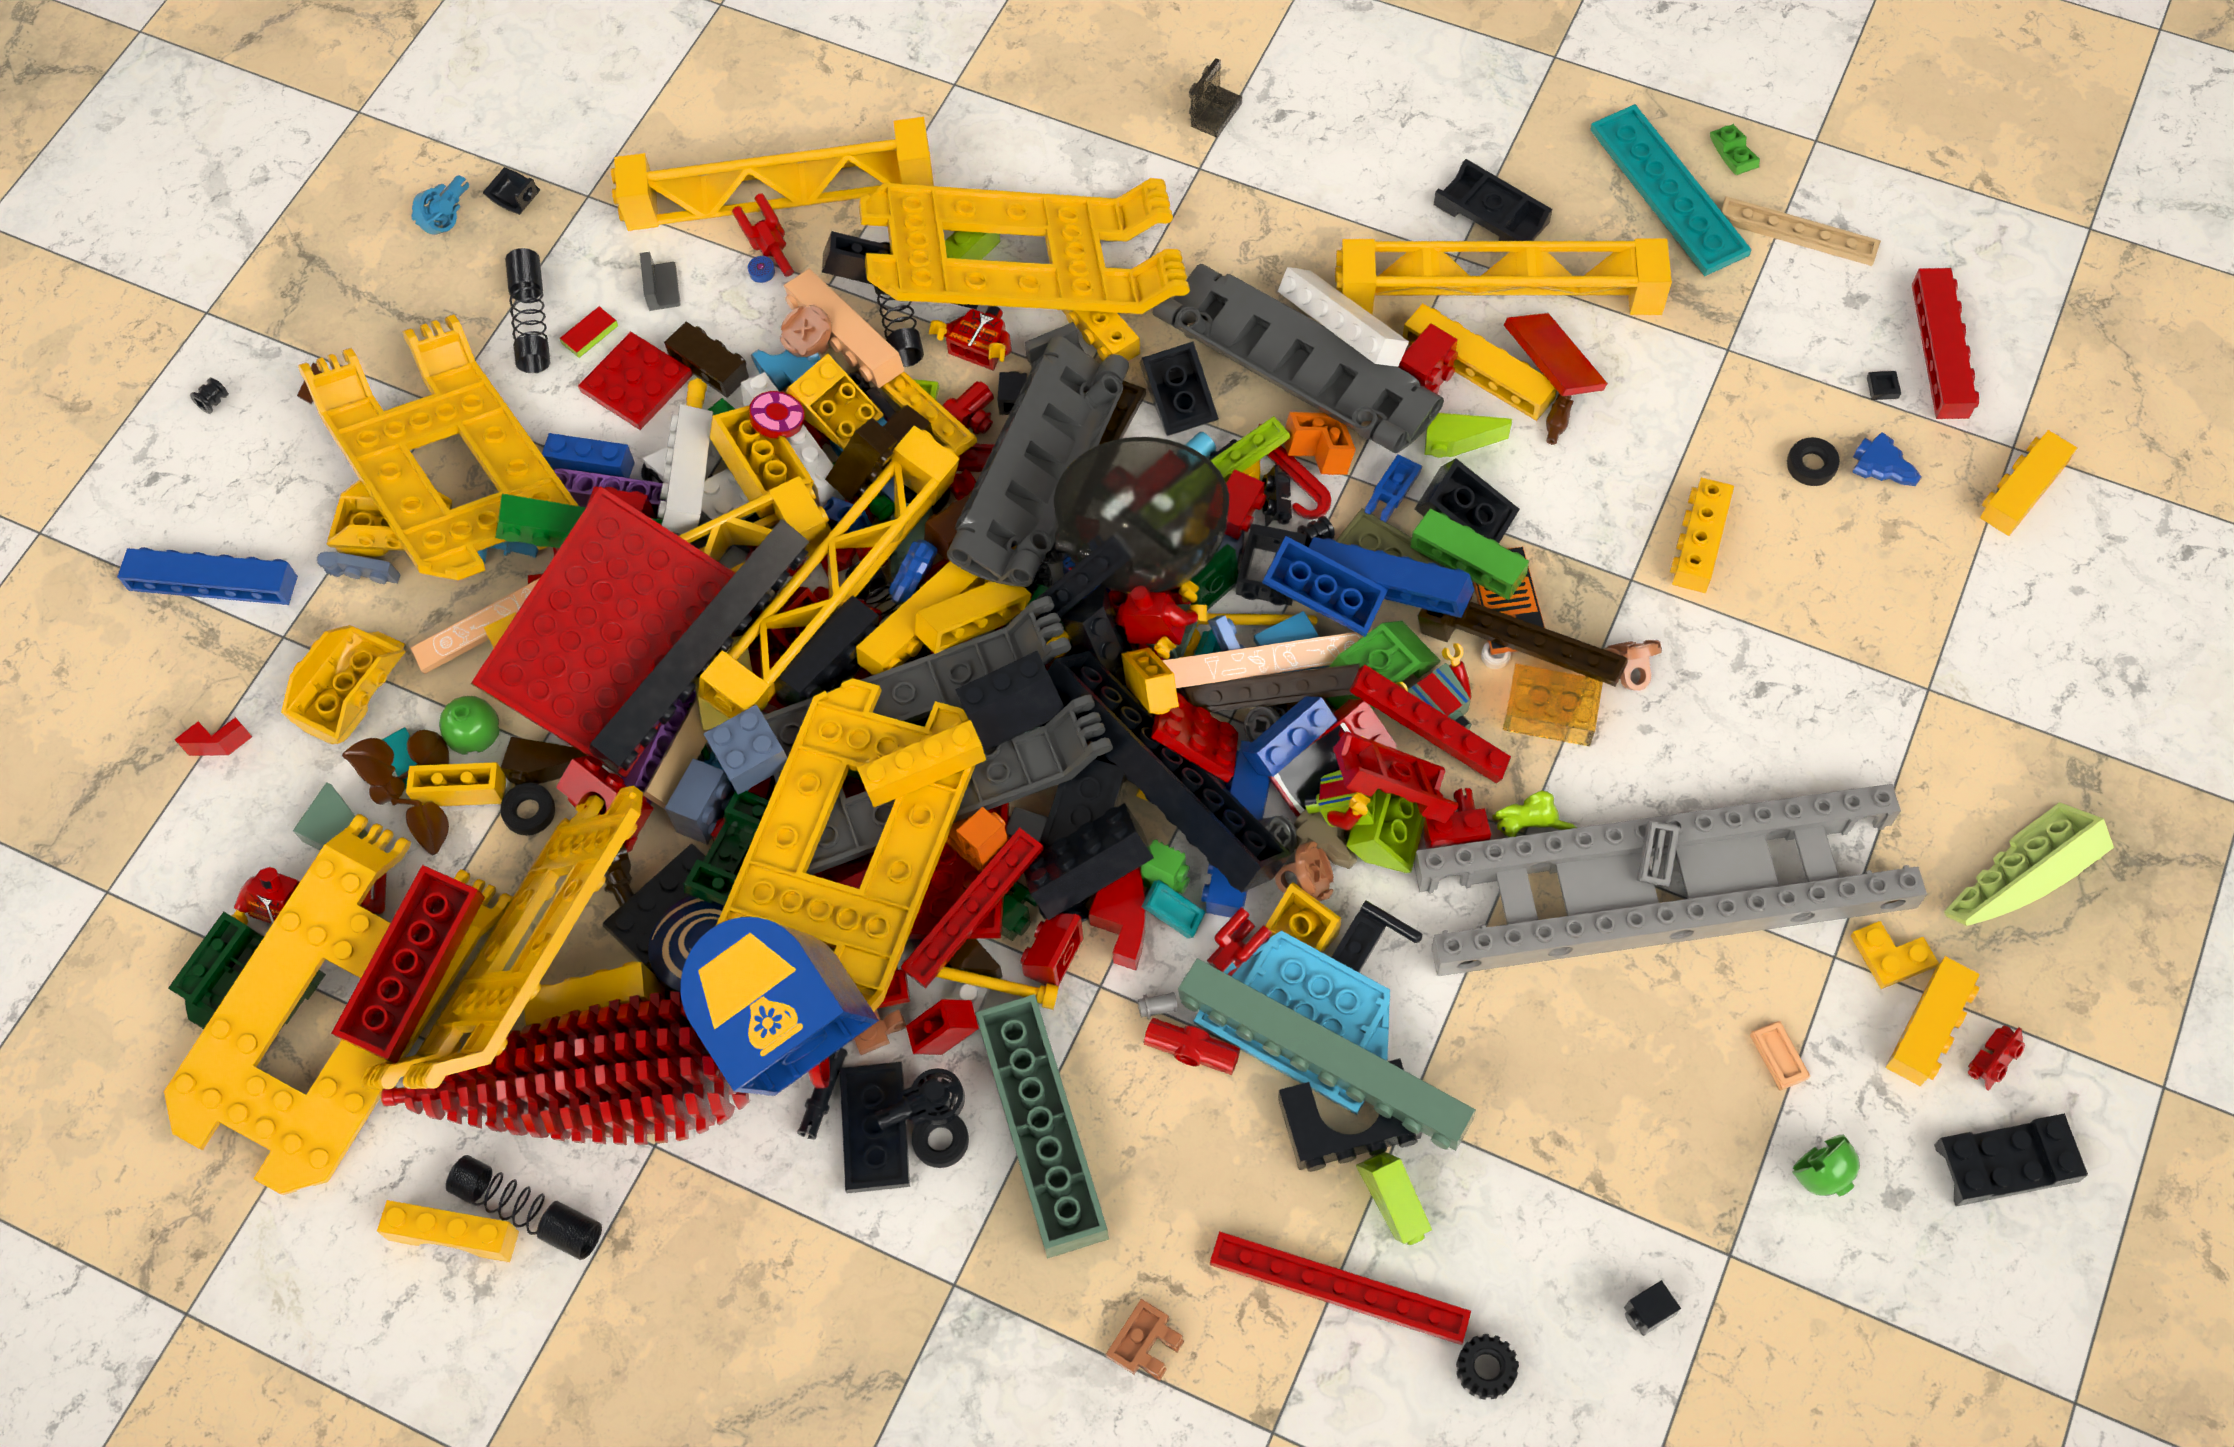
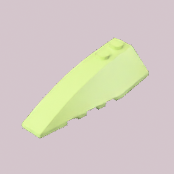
M2059 802L2017 833L2009 841L2011 847L2006 852H1999L1993 858L1995 864L1989 870H1982L1976 876L1978 882L1973 887H1966L1944 911L1945 916L1966 926L2017 910L2067 883L2114 848L2104 818Z

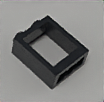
M1251 524L1237 578L1236 595H1240L1248 600L1260 599L1269 601L1274 605L1281 606L1285 604L1292 606L1293 599L1262 582L1249 580L1248 576L1255 549L1276 553L1285 536L1306 546L1307 534Z

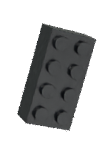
M852 595L822 624L776 679L774 685L777 701L787 707L806 699L809 700L824 691L828 692L839 688L842 681L848 675H854L860 668L857 662L856 646L879 626V615Z
M1123 803L1118 807L1110 808L1103 816L1093 822L1083 824L1076 832L1066 838L1056 840L1052 846L1037 856L1026 869L1024 875L1030 895L1047 919L1050 920L1154 859L1143 829L1126 803Z

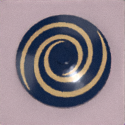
M691 895L671 906L655 924L648 944L649 961L656 978L669 992H680L683 967L691 949L706 932L716 926L724 905L715 901L711 904Z

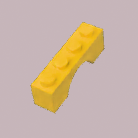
M390 1200L386 1201L377 1232L388 1241L415 1246L420 1244L442 1245L463 1250L478 1257L509 1263L519 1231L508 1221Z

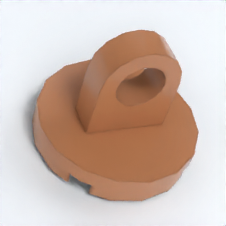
M809 305L810 307L805 308L801 306L794 309L787 315L781 325L782 337L780 336V342L789 353L796 357H808L817 352L823 355L830 348L826 343L830 339L832 331L831 320L821 308L815 305Z
M1645 640L1643 641L1644 645L1643 643L1636 644V642L1630 641L1603 648L1628 659V663L1620 677L1621 684L1625 688L1640 691L1649 685L1651 681L1649 656L1662 653L1661 641ZM1637 668L1640 671V680L1634 684L1630 676L1631 672Z
M1316 842L1300 844L1296 849L1295 861L1283 865L1275 875L1276 885L1283 893L1286 892L1290 885L1285 879L1286 871H1291L1297 877L1296 885L1319 902L1331 897L1333 889H1329V883L1333 882L1334 878L1331 863L1322 848H1316Z

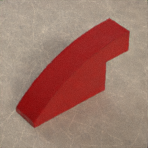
M1139 867L1097 891L1089 911L1091 926L1119 935L1112 952L1113 963L1135 971L1142 954L1146 924V910L1141 907L1145 896Z

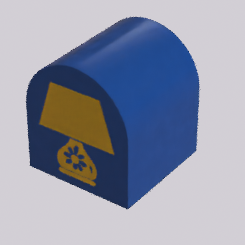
M740 917L716 925L696 942L683 967L680 992L685 1014L734 1092L775 1096L879 1021L838 957L824 942L812 935L767 919Z

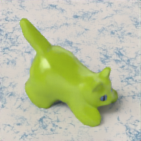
M1543 790L1529 796L1524 800L1523 805L1515 803L1492 815L1493 820H1499L1497 829L1508 838L1516 837L1517 833L1525 827H1552L1558 830L1577 828L1572 823L1559 820L1558 810L1554 804V796L1548 791Z

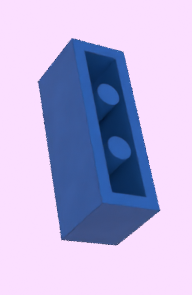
M552 433L548 434L542 451V455L553 470L568 469L630 478L635 463L628 444Z
M1305 696L1247 746L1242 753L1258 775L1274 777L1338 720L1322 697Z

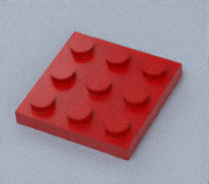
M630 331L578 385L581 393L641 430L693 374L689 367Z
M1177 693L1179 707L1171 708L1165 714H1155L1151 738L1228 783L1234 775L1239 732L1231 724L1217 720L1206 709L1192 705L1181 694Z

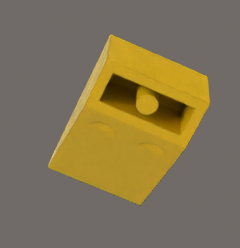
M828 353L785 391V393L792 395L801 403L804 408V419L843 450L858 428L872 417L878 421L884 416L879 408Z

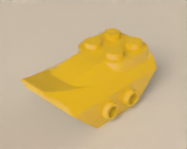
M360 479L341 493L326 545L334 547L339 553L355 556L377 557L386 554L389 550L405 551ZM438 492L448 509L451 510L452 500Z
M352 625L325 631L312 644L310 651L302 661L295 665L293 672L290 674L281 713L304 732L327 743L339 744L344 742L365 717L371 697L385 683L388 674L406 652L403 650L405 644L379 631L365 632Z

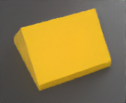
M1292 882L1265 926L1272 932L1270 937L1282 930L1324 953L1339 935L1342 918Z

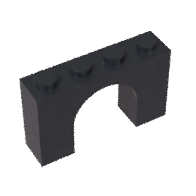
M1400 1058L1388 1061L1404 1070ZM1310 1082L1280 1089L1278 1093V1101L1299 1170L1307 1168L1309 1172L1317 1171L1326 1167V1163L1337 1160L1340 1164L1348 1163L1357 1158L1356 1155L1367 1152L1371 1156L1378 1155L1387 1151V1147L1398 1144L1401 1148L1412 1146L1422 1136V1132L1415 1134L1407 1130L1402 1125L1403 1122L1393 1116L1386 1118L1380 1114L1369 1129L1358 1134H1342L1328 1127L1320 1117Z

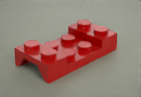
M1348 731L1343 734L1333 748L1346 788L1354 793L1359 792L1372 797L1379 788L1384 793H1392L1405 798L1409 802H1416L1419 812L1423 817L1446 823L1459 807L1457 802L1441 797L1439 790L1445 774V768Z

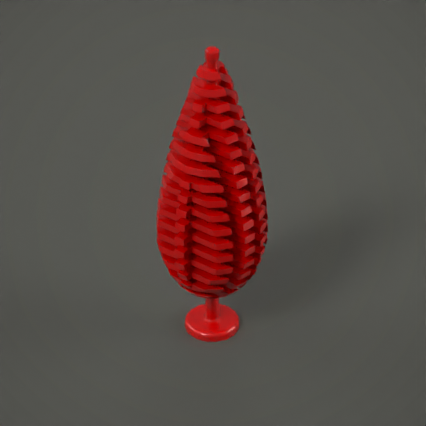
M671 991L670 1000H663V996L660 993H651L650 1001L643 1002L640 995L629 997V1004H621L620 999L609 1001L608 1007L601 1008L599 1004L589 1006V1010L580 1011L577 1009L568 1012V1014H563L561 1017L557 1015L547 1018L542 1025L540 1023H533L525 1026L521 1032L519 1030L510 1031L506 1037L508 1043L504 1049L505 1051L495 1056L491 1064L446 1075L440 1086L434 1089H408L404 1086L402 1088L383 1089L381 1092V1101L384 1106H396L400 1103H405L406 1108L416 1114H421L424 1108L426 1115L432 1119L442 1120L447 1112V1120L449 1122L462 1124V1117H467L468 1114V1125L482 1129V1116H487L485 1124L490 1130L496 1132H506L508 1130L512 1135L519 1136L527 1135L529 1132L532 1137L547 1138L551 1135L553 1140L564 1142L565 1139H570L572 1135V1141L575 1143H585V1139L592 1138V1142L596 1144H606V1137H613V1143L616 1145H627V1136H634V1143L637 1145H648L647 1134H655V1142L658 1144L668 1143V1132H675L676 1140L683 1141L689 1139L688 1130L696 1129L698 1134H702L709 1130V1126L715 1125L716 1118L718 1125H722L729 1120L735 1110V1106L729 1101V1095L732 1094L738 1110L743 1109L751 1101L749 1093L734 1092L690 1024L683 1009L681 993ZM829 1057L808 1072L810 1081L815 1088L828 1087L830 1075Z

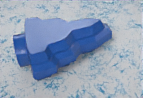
M1883 432L1873 441L1865 438L1853 458L1859 460L1853 469V473L1865 479L1868 477H1873L1880 481L1891 479L1898 484L1916 486L1922 477L1914 465L1903 459V453L1894 446V440Z
M918 539L917 542L913 541L888 590L894 604L900 605L902 602H906L916 592L927 574H929L938 549L931 543Z

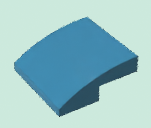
M1302 611L1255 634L1253 641L1257 646L1319 636L1305 612ZM1330 665L1320 666V667H1313V668H1307V669H1305V670L1319 669V668H1327V667H1329ZM1304 669L1294 670V671H1287V672H1280V673L1296 672V671H1302V670H1304Z

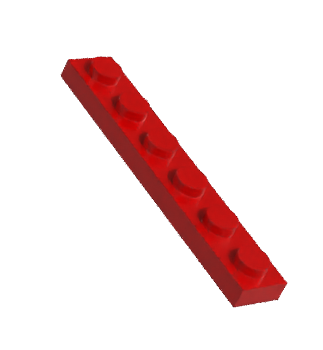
M1364 664L1358 670L1349 692L1497 784L1503 779L1511 759L1510 755Z
M1019 827L902 964V971L926 989L1043 851V845Z

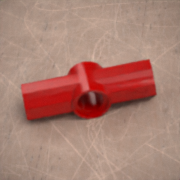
M976 381L957 399L950 398L942 406L969 429L968 425L972 417L978 410L984 409L994 400V395L985 383Z
M1152 1018L1149 1022L1143 1041L1144 1045L1172 1054L1175 1059L1186 1065L1197 1067L1201 1064L1232 1075L1240 1054L1239 1047L1210 1038L1207 1032L1193 1026L1182 1028L1156 1018Z

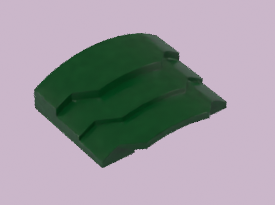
M735 791L724 811L725 823L704 860H696L683 884L684 893L711 904L715 901L725 906L768 805V799L748 791L738 795Z
M224 911L168 987V989L185 999L188 1020L202 1029L206 1027L264 938V936ZM318 970L284 1025L288 1024L305 999L309 1000L326 976L325 973Z

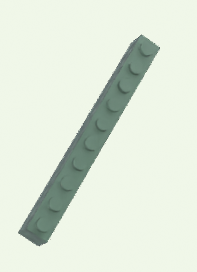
M1198 958L1178 988L1179 997L1182 1000L1181 1003L1189 1010L1197 1012L1199 1009L1208 1014V1018L1213 1023L1224 1027L1226 1024L1235 1029V1033L1242 1039L1249 1042L1253 1039L1262 1044V1048L1269 1054L1276 1057L1282 1055L1291 1060L1290 1064L1303 1072L1309 1070L1317 1074L1318 1079L1325 1085L1330 1087L1339 1086L1346 1090V1095L1359 1103H1362L1363 1100L1374 1106V1110L1386 1118H1391V1116L1403 1122L1402 1125L1407 1130L1415 1134L1422 1132L1431 1137V1141L1442 1149L1448 1150V1148L1456 1151L1474 1120L1476 1109Z

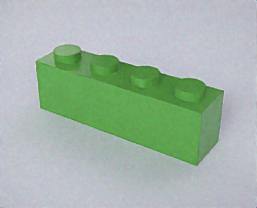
M1431 508L1412 534L1410 548L1449 569H1461L1469 573L1473 582L1507 600H1510L1526 577L1529 560L1525 559L1521 554L1500 546L1495 540L1487 539L1476 533L1472 528L1463 526L1451 520L1446 514L1438 513Z

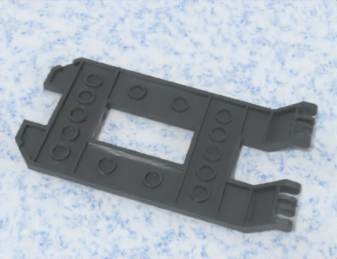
M1045 596L1032 601L1003 629L862 679L861 681L879 685L882 690L873 713L913 723L929 717L935 701L964 709L955 689L1035 651H1038L1045 666L1057 655L1068 652L1071 649V644L1068 638L1065 637L1049 642L1046 645L1050 638L1060 636L1064 632L1063 625L1059 623V615L1057 613H1050L1036 620L1040 614L1049 612L1054 608L1052 598ZM1085 695L1072 700L1045 726L1023 733L986 752L984 750L986 761L975 766L953 823L973 816L981 807L990 810L1069 781L1097 756L1110 752L1113 746L1109 738H1101L1089 745L1086 743L1090 738L1100 736L1105 732L1104 724L1099 723L1101 721L1099 713L1092 712L1080 717L1078 720L1076 718L1081 712L1089 711L1095 706L1092 696ZM813 697L763 715L787 758ZM782 771L773 774L776 784ZM842 787L806 874L814 875L873 853L895 799L874 808L867 791L846 798Z

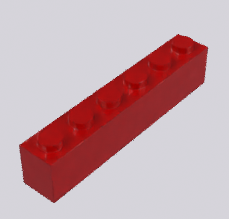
M1919 268L1912 282V291L1936 419H1969L1974 409L1979 405V392L1975 391L1974 388L1975 371L1970 367L1969 362L1971 350L1965 341L1966 325L1961 321L1962 304L1961 301L1957 300L1956 295L1958 283L1956 279H1953L1951 268Z

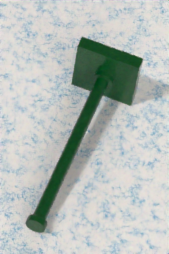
M1101 483L1093 485L1089 492L1093 499L1102 501L1194 572L1187 580L1199 586V590L1195 593L1197 595L1196 602L1191 603V605H1207L1208 611L1237 585L1238 566L1236 550L1229 544H1226L1202 565L1105 490L1104 485Z

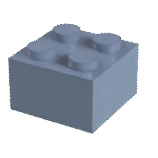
M757 704L704 733L707 742L738 795L773 776V774L782 771L786 763L787 756Z
M694 758L692 759L665 807L677 833L706 845L709 844L712 838L710 834L715 829L716 822L724 817V811L734 795L725 771Z

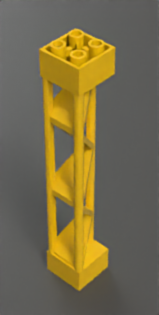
M924 117L894 120L895 139L654 171H651L645 153L614 157L615 168H611L613 184H616V188L612 189L613 202L615 205L619 204L618 215L620 221H625L627 230L633 231L655 228L662 224L733 215V208L740 206L744 213L760 212L761 209L756 202L723 206L741 182L758 179L786 197L767 200L773 210L859 199L866 194L871 196L877 192V187L880 185L822 193L841 168L858 166L882 183L934 186ZM656 192L661 193L687 211L658 214Z
M1635 238L1634 241H1375V239H1342V249L1336 251L1335 266L1336 289L1371 315H1373L1375 296L1628 295L1630 315H1662L1672 283L1667 238ZM1375 252H1406L1380 275L1376 276ZM1445 252L1509 253L1481 276H1470ZM1548 252L1613 253L1584 276H1573Z
M914 425L894 448L891 462L728 653L722 650L701 674L699 697L729 719L756 704L762 712L776 693L774 682L822 624L852 595L856 597L931 506L938 501L953 483L960 458L957 457L951 448L943 447L934 440L928 431L920 430ZM894 476L895 520L844 534ZM904 485L917 493V496L907 508ZM873 547L839 587L835 549ZM828 553L829 599L777 614ZM806 627L770 669L767 629ZM758 635L760 640L761 678L737 661Z
M798 476L769 490V493L679 535V537L691 543L710 534L706 546L699 550L719 562L729 546H759L773 530L769 527L779 523L781 519L809 541L805 549L809 552L806 557L816 550L831 532V529L827 523L829 518L822 506L818 507L814 500L816 495L809 483L804 485L802 479ZM770 504L773 505V514L754 523L741 520V518ZM745 562L730 568V570L736 573ZM516 612L483 627L493 648L517 614Z

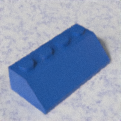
M1285 536L1262 581L1268 587L1364 637L1367 635L1388 591L1387 588Z

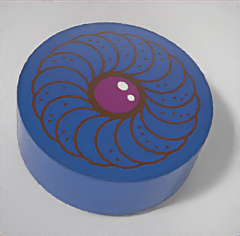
M766 256L753 258L748 264L750 278L758 283L771 280L775 275L773 261Z

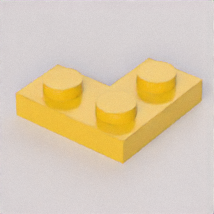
M1881 921L1853 931L1851 934L1853 942L1880 989L1936 968L1939 964L1924 937L1896 947Z

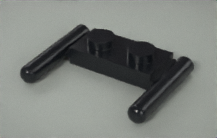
M1365 900L1331 958L1360 973L1385 931L1386 926L1414 943H1419L1422 940V933Z

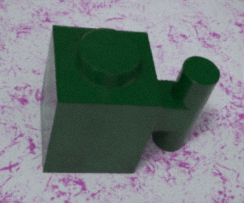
M1018 881L1009 889L1013 892L1012 896L1006 893L1003 899L1001 934L1011 941L1017 935L1022 936L1031 923L1029 920V909L1023 904L1027 901L1035 907L1038 905L1030 895L1029 888Z

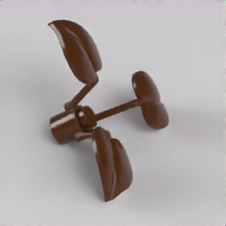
M419 730L409 737L407 751L410 758L417 763L415 766L449 764L448 746L437 732ZM367 738L350 746L342 754V757L354 767L365 782L371 785L369 788L371 799L379 805L390 801L394 806L397 804L414 805L406 811L407 826L417 842L432 856L437 854L449 830L448 818L444 811L433 802L422 805L419 800L399 798L405 789L402 780L408 777V771L397 777L392 776L395 771V767L391 765L394 761V752L385 741L378 738Z

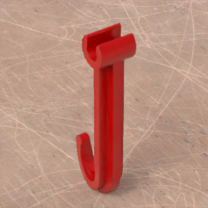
M1281 445L1267 454L1268 458L1282 471L1286 472L1317 503V508L1311 511L1298 503H1294L1292 506L1293 510L1299 516L1310 520L1326 515L1331 506V495L1328 489L1293 456H1288L1286 449Z

